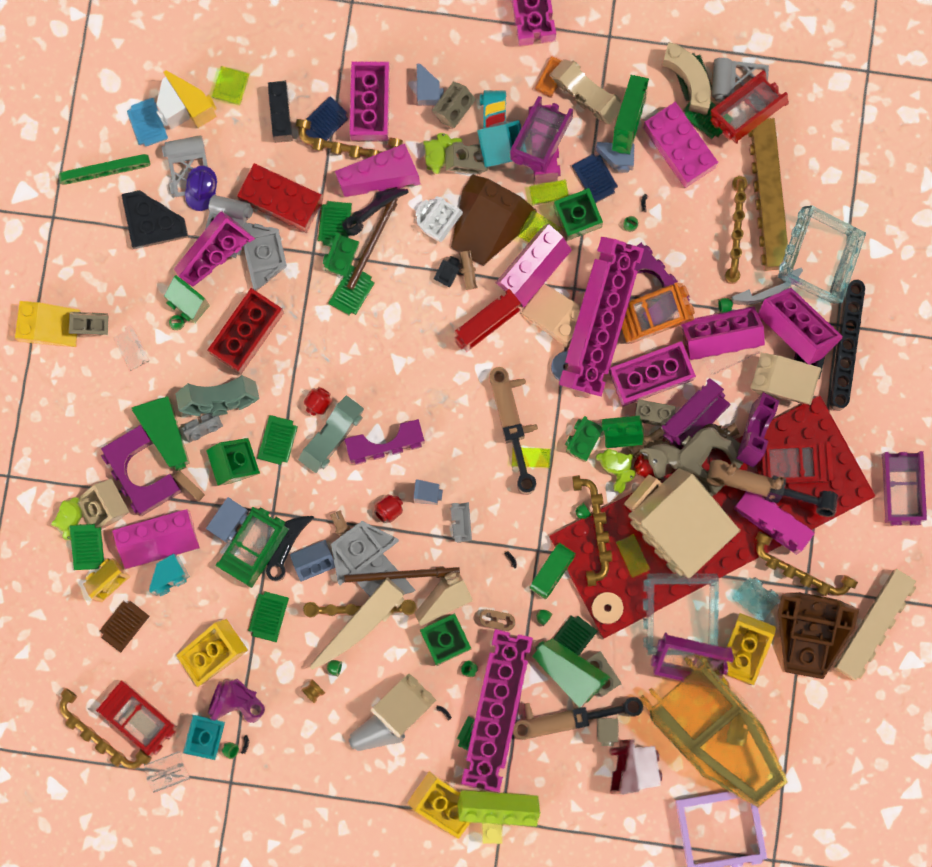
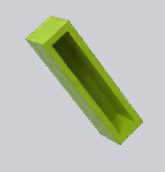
M461 790L458 800L460 822L537 827L541 814L538 795Z

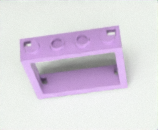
M739 789L675 800L687 867H724L729 865L732 867H744L743 863L751 862V865L762 864L763 860L767 859L757 802L749 797L759 854L694 864L684 807L749 796Z

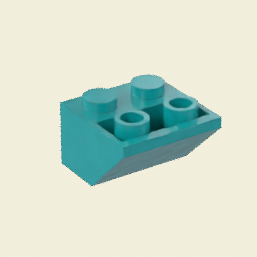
M520 120L507 121L477 130L485 167L513 162L510 160V150L521 130ZM524 142L520 151L527 153Z
M172 554L156 564L149 587L151 594L162 597L170 592L171 587H180L187 583L186 579L190 576L179 556Z

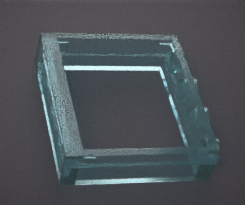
M813 205L803 206L798 212V219L795 227L792 229V236L785 249L786 254L779 266L777 277L831 304L843 303L866 232ZM811 218L848 236L829 292L792 274Z
M647 574V580H644L643 591H647V599H643V611H646V618H643V630H646V637H643V648H646L647 654L656 655L657 646H654V584H709L708 644L718 646V575L694 574L687 578L683 575L680 577L678 574ZM668 648V651L666 653V655L694 654L672 648Z

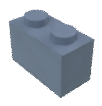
M227 497L206 529L226 543L229 540L232 541L237 534L236 529L240 524L244 523L249 511Z

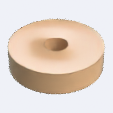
M609 592L598 595L592 604L593 616L603 624L616 622L623 613L621 599ZM610 605L611 611L606 612L604 606Z

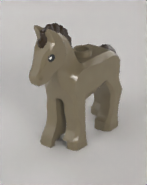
M712 423L705 425L692 438L688 436L682 442L684 447L681 450L675 445H671L668 441L654 440V442L650 441L647 445H644V449L639 451L645 455L644 460L649 461L656 478L662 479L666 475V465L668 464L676 470L680 468L692 473L711 496L715 495L723 487L709 484L707 482L708 472L701 467L712 448L723 451L728 456L731 464L735 463L738 469L744 463L736 459L741 443L728 436L731 433L728 428H722L721 425Z

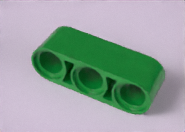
M558 543L531 583L529 589L546 600L573 561L576 553L562 543Z

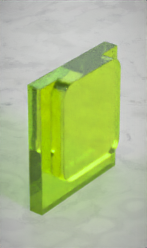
M221 66L211 97L241 106L250 73Z
M532 210L523 224L518 237L529 243L543 225L549 224L558 233L562 227Z

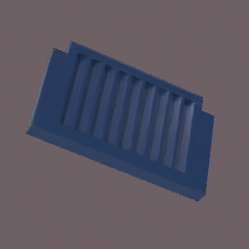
M329 96L306 119L311 122L310 130H306L307 136L328 140L348 120V117L345 116L347 111Z
M592 154L572 165L583 187L590 189L595 203L615 193L614 189L618 185L600 155L595 157Z

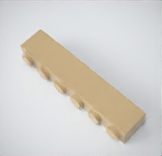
M894 569L833 667L835 670L853 681L863 677L866 672L864 667L867 662L871 663L876 656L874 651L878 645L881 646L885 641L886 636L884 634L887 629H892L896 623L895 616L898 612L901 613L906 606L904 601L915 592L916 586L914 585L917 582L915 579L899 569Z

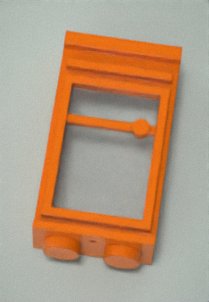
M676 282L673 285L629 301L622 324L626 343H635L695 320L693 316L695 311L692 304H689L687 298L689 293L686 286Z

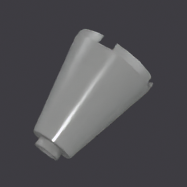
M373 715L354 730L348 740L352 749L363 751L401 743L404 741L405 733L398 738L376 715Z

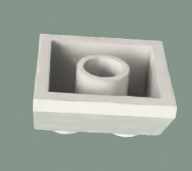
M164 77L156 103L159 109L157 114L164 126L169 125L171 130L191 118L167 78Z

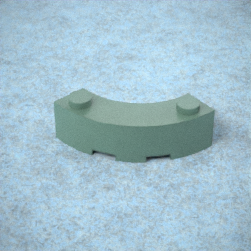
M243 375L231 382L218 386L204 387L187 383L175 393L179 412L194 416H200L201 413H212V416L228 414L227 411L236 408L242 410L260 399L256 381Z
M346 395L335 406L320 433L318 432L303 449L298 460L314 473H317L321 468L324 470L330 463V457L341 445L352 428L357 426L363 419L361 414L364 408Z

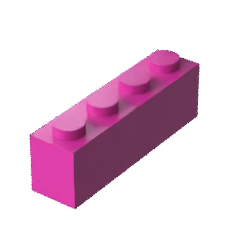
M221 210L175 266L174 270L178 277L194 287L212 273L214 268L219 264L225 263L228 257L239 252L242 246L248 242L250 243L255 238Z

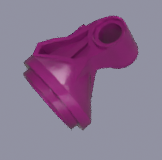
M224 679L223 682L219 681L209 705L208 715H210V720L215 721L229 712L240 710L246 721L256 723L263 716L265 707L256 697L257 692L247 689L240 680ZM250 709L257 710L258 715H253Z

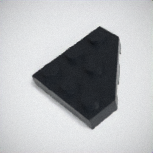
M141 190L121 194L133 250L189 238L184 217L176 214L157 200L152 199Z

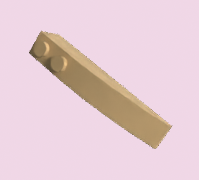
M387 577L311 663L310 668L313 670L333 660L361 641L381 621L385 623L392 615L390 612L394 606L398 608L405 600L403 598L405 592Z

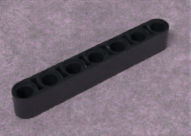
M858 279L849 283L844 295L839 331L843 337L837 345L830 394V406L836 411L843 410L850 402L865 296V284ZM851 286H857L860 293H853ZM848 305H855L857 312H851ZM846 323H852L854 325V330H848L846 328ZM844 341L850 342L851 345H852V348H851V349H846V348L843 346V342H844ZM847 360L849 368L842 367L840 361ZM839 378L846 380L847 385L845 387L838 384ZM841 397L844 400V405H838L835 402V398Z

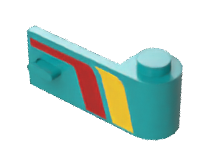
M484 90V94H480V105H483V128L506 122V90Z

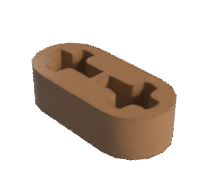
M180 470L173 476L198 502L205 496Z
M484 610L479 616L480 623L484 627L510 631L516 624L514 616L509 613ZM490 613L491 617L497 618L496 622L490 621L489 624H486L482 617ZM506 617H510V621L513 624L505 628L504 624L498 622V620H505Z

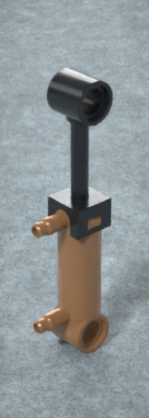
M496 367L490 373V383L505 443L512 442L520 472L517 489L521 494L530 495L535 491L536 479L527 472L519 440L525 438L524 434L538 430L537 424L522 426L512 388L526 384V380L523 378L510 381L507 370L503 367ZM496 374H502L504 376V380L501 382L495 381L494 376ZM524 480H530L532 487L525 489L521 483Z
M713 460L710 463L707 482L711 485H726L765 496V500L779 503L783 496L815 504L817 514L824 517H833L836 513L839 496L835 492L821 491L819 497L785 488L786 478L773 475L772 478L738 469L735 463L729 465L722 460Z
M631 697L626 699L621 706L587 712L586 707L579 708L572 700L573 710L534 718L530 703H525L524 712L526 719L514 724L513 734L519 740L536 738L590 726L589 720L624 713L630 717H636L642 713L644 707L639 698ZM631 701L638 704V710L635 713L630 712L628 709V704ZM521 724L526 725L528 728L525 736H520L517 733V727Z

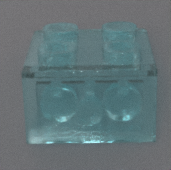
M749 577L744 580L732 596V599L760 621H764L774 606L778 605L781 600L778 599L779 595L776 592L762 587L763 583L759 579Z

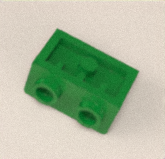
M339 232L336 233V236H332L329 243L331 249L329 254H325L322 262L325 271L347 278L360 242L344 237Z
M640 415L602 419L606 448L643 445L644 428Z
M586 416L582 420H577L574 429H576L574 436L570 435L565 443V446H567L566 452L587 462L603 431L602 426L587 419L588 417Z

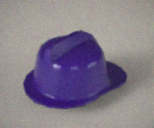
M198 166L189 172L185 200L193 210L205 211L209 209L210 199L213 195H216L217 176L211 168Z

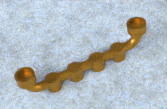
M303 119L296 120L295 127L299 128L298 134L300 139L304 143L312 145L313 150L323 151V148L331 149L330 153L341 155L342 151L348 152L349 157L360 159V155L368 156L369 158L382 153L375 149H366L355 145L309 137L306 134V130H310L311 122ZM389 137L387 145L391 146L390 149L402 145L403 140Z
M736 176L732 181V188L737 193L734 197L736 206L732 217L734 230L731 234V239L733 240L730 251L731 268L726 271L724 276L729 284H735L740 279V271L738 270L739 259L742 255L740 241L744 235L741 228L742 221L745 218L743 203L747 197L744 190L748 184L747 179L743 176Z
M580 475L572 476L574 491L582 490V486H586L590 490L601 563V571L595 574L594 570L586 571L588 587L596 586L597 581L603 580L609 572L608 562H612L611 550H606V543H609L608 531L604 532L603 524H607L605 512L601 513L600 505H604L602 493L598 494L597 487L593 481L581 479Z
M758 532L755 537L758 540L756 546L757 553L760 558L767 561L765 564L767 567L776 570L778 567L784 570L783 575L791 579L794 576L800 578L799 583L810 588L811 584L818 587L817 592L824 596H827L828 593L836 596L844 595L850 588L855 589L858 581L844 575L841 580L844 585L841 588H835L809 573L766 553L764 546L765 544L770 545L773 539L770 536Z
M407 599L398 608L394 606L390 612L392 615L397 612L412 615L417 607L413 600ZM307 602L303 607V612L309 618L316 617L318 614H328L332 617L337 614L353 616L361 606H355L354 604L335 606L330 604L326 607H318L314 602Z
M68 688L61 692L62 699L59 709L61 714L67 719L65 725L72 730L77 727L82 731L79 736L86 742L93 740L97 744L94 748L99 753L104 755L107 752L112 757L109 760L117 767L122 764L128 769H136L143 764L148 765L152 760V757L148 756L142 749L135 755L137 760H128L123 753L112 747L107 740L101 738L95 730L84 724L78 716L67 709L68 702L73 704L77 699V695Z

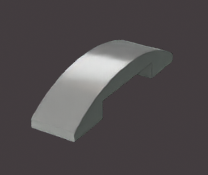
M801 267L784 274L782 277L783 283L754 296H752L749 289L732 296L731 300L736 305L762 303L766 298L790 288L801 275L803 269Z

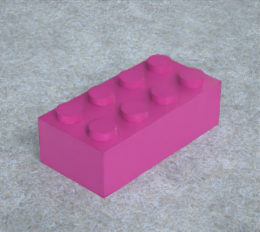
M351 61V141H388L389 62Z
M676 102L644 122L643 130L685 189L717 168L719 162Z
M682 341L616 365L609 370L622 407L635 403L638 399L643 400L694 381L696 378Z

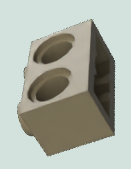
M453 81L434 106L432 112L442 124L455 129L476 99L466 86Z
M462 142L452 143L451 146L445 148V170L477 175L486 172L488 167H485L481 146L478 144L467 146Z
M70 312L69 333L108 335L109 315L108 313Z
M638 399L634 416L640 415L642 423L666 426L665 424L675 414L676 406Z
M601 651L586 660L589 663L592 661L597 662L599 669L611 677L609 679V688H601L596 693V696L600 694L603 697L622 684Z
M597 718V742H601V746H614V742H619L618 718Z

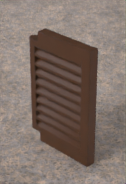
M123 600L99 630L103 634L101 638L122 653L150 616L132 601L127 603Z

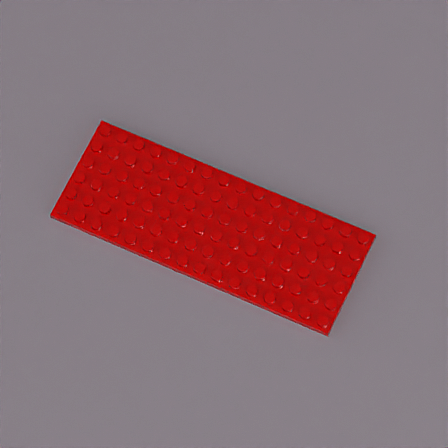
M821 396L812 399L811 405L802 404L771 421L764 437L768 441L767 445L831 442L834 480L826 483L785 484V488L819 497L821 491H832L839 496L836 513L833 517H824L817 514L815 504L783 496L779 503H775L779 506V509L789 513L794 519L813 530L876 497ZM741 436V437H739V438H737V439H735V440H736L737 442L741 443L743 436ZM716 449L710 452L701 467L709 472L710 463L713 460H722L731 465V462L723 451ZM799 449L769 451L771 478L773 475L782 476L783 478L801 477L799 474ZM802 449L804 477L814 476L813 450ZM760 461L754 467L743 463L739 469L757 474V469H760ZM673 471V472L667 474V475L664 476L662 479H658V480H659L661 483H663V482H664L665 480H667L675 471ZM725 485L712 496L740 531L690 578L683 575L680 577L676 572L673 573L666 565L668 562L664 558L661 559L654 550L656 548L652 544L649 545L642 536L644 534L640 530L637 531L630 522L632 520L628 515L632 511L624 503L633 493L601 509V513L605 512L607 524H603L604 532L608 531L609 543H606V550H611L612 562H608L609 572L603 580L597 581L596 586L588 587L586 571L594 570L595 574L601 571L593 513L590 517L581 519L549 536L554 547L558 543H562L576 553V556L567 568V572L603 639L760 558L756 550L758 540L755 537L758 532L768 534L734 510V507L746 491ZM773 538L770 545L765 544L764 550L766 553H769L781 547L782 544ZM606 592L617 595L623 603L621 617L611 624L599 622L592 613L593 601L598 595ZM605 605L604 610L606 612L611 611V606Z

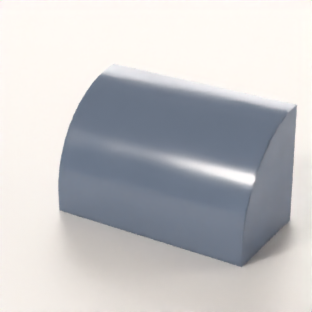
M326 540L290 554L295 571L301 582L335 568L334 559Z

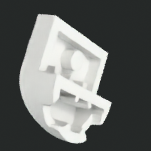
M435 196V199L424 200L418 206L415 214L417 216V224L422 231L442 243L463 212L461 209L446 202L444 198Z

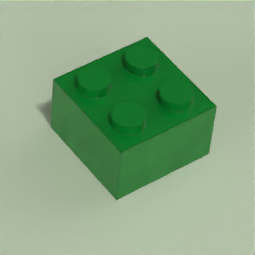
M589 188L554 201L553 208L567 241L602 228L603 220Z
M455 613L420 629L436 666L472 650Z

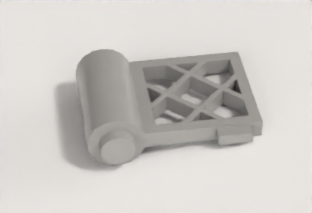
M722 57L715 58L711 97L715 98L717 102H722L734 93L735 86L738 83L741 86L745 84L742 80L748 75L754 78L755 75L752 72L756 69L764 70L768 81L769 65L732 61L729 58ZM736 67H743L747 74L740 78L736 73ZM754 94L747 98L751 101L752 105H763V102Z
M202 135L167 141L165 146H162L163 156L168 158L172 182L169 183L170 192L175 194V197L185 196V191L178 192L177 185L181 179L187 182V179L183 176L189 168L193 169L191 165L194 160L202 158L203 166L208 167ZM181 162L187 166L181 175L174 171V163Z
M213 195L209 202V216L205 229L221 210L244 228L245 222L248 218L252 217L253 208L248 202ZM241 250L230 257L236 258L237 255L241 254Z

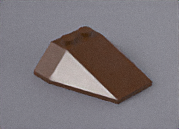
M472 174L462 190L459 209L463 213L455 224L451 248L459 253L471 251L472 260L485 266L529 227L537 210L521 196L496 182Z
M807 593L781 594L778 620L785 672L824 679L855 629L859 608L838 599Z

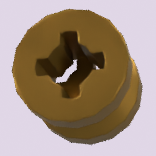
M313 679L307 687L301 689L314 704L319 696L325 694V691Z

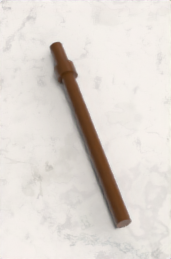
M399 198L384 206L385 210L347 284V288L354 290L392 211H395L398 205L397 201Z
M438 566L436 569L344 575V582L385 580L387 577L390 580L434 576L436 578H445L444 576L450 572L460 573V568Z

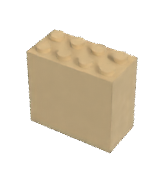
M680 468L628 515L632 520L630 522L637 531L640 530L644 534L642 536L649 545L652 544L656 548L654 550L661 559L664 558L668 562L666 564L673 573L676 572L680 577L683 575L690 578L740 531L692 473Z

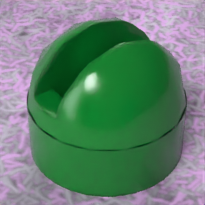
M634 216L626 217L623 222L624 229L628 232L635 231L639 224L637 218ZM627 220L632 221L636 225L634 226L633 224L627 222Z
M718 299L720 313H727L732 310L733 302L731 299Z
M173 315L169 319V325L173 330L179 331L184 327L185 321L180 315ZM172 320H181V323H172Z
M584 502L575 510L579 519H586L591 516Z
M540 610L537 612L536 619L544 627L553 614L548 610Z
M330 661L327 664V671L334 676L340 675L342 661Z
M469 660L464 662L461 668L462 674L467 677L476 676L478 666Z
M227 742L223 745L225 747L222 748V754L229 759L235 758L239 752V746L232 742Z

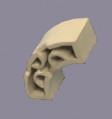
M668 42L662 66L674 71L685 81L690 96L689 111L707 115L711 100V90L703 66L689 51L677 44Z
M563 59L550 74L551 78L564 92L567 91L571 96L575 97L574 101L583 109L587 108L594 113L593 115L596 118L610 125L619 114L621 99L616 94H610L589 79L580 70L581 67L576 61Z

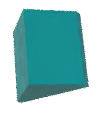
M193 715L183 753L216 760L225 722L213 721L207 717Z

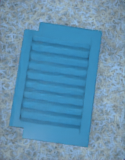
M154 97L131 105L132 109L127 110L139 145L144 144L145 147L168 139L164 125L157 114L158 108Z

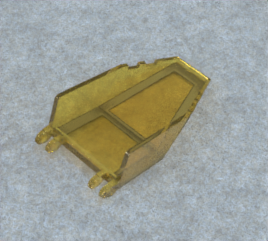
M694 654L702 662L698 667L690 658L686 657L684 660L692 668L693 672L663 698L651 687L649 691L658 701L656 704L652 705L644 695L640 699L649 711L651 721L705 779L711 780L721 788L729 790L739 798L759 808L788 783L764 725L747 701L705 656Z

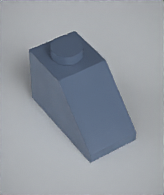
M417 64L418 106L436 105L444 94V88H440V82L425 67Z
M597 142L596 152L614 170H618L620 173H628L629 170L633 171L635 144H633L629 155L612 151L613 143Z
M416 479L414 502L438 505V501H442L443 489H439L440 485L437 483Z

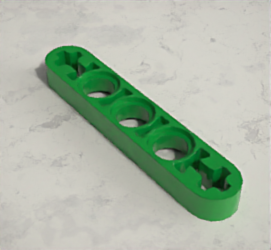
M141 154L66 170L59 173L60 184L68 185L146 168L151 165L148 154Z

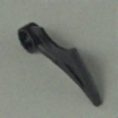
M394 188L375 192L374 198L366 207L353 212L343 222L342 227L347 235L354 236L359 234L363 229L364 221L388 203L408 194V189Z
M314 516L298 517L285 522L284 526L289 530L267 564L266 575L271 581L279 582L284 579L286 569L283 565L299 534L314 519ZM276 566L280 567L281 575L273 577L271 569Z

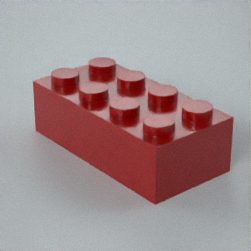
M253 163L237 195L239 201L248 202L252 208L305 233L308 232L323 202L322 194Z
M250 288L207 351L241 375L283 316V309L253 288Z

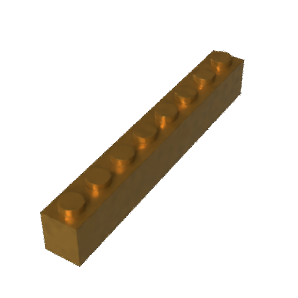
M768 118L750 131L748 137H751L752 144L749 145L750 156L753 155L754 160L751 163L752 174H755L756 181H753V190L757 192L758 198L755 199V209L759 210V217L757 218V228L761 229L759 247H763L761 265L765 266V271L788 269L790 258L775 118Z

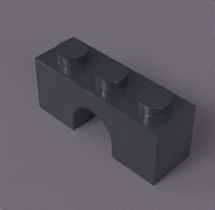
M287 81L267 82L274 142L293 141Z

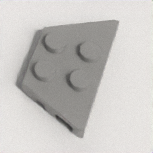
M245 222L244 229L255 238L243 247L253 289L258 291L285 269L287 263L279 229Z
M361 521L331 543L339 586L344 583V575L358 573L398 543L399 539Z
M382 554L356 574L394 572L398 570ZM391 579L392 582L405 592L404 595L416 591L406 579ZM384 580L357 583L370 597Z

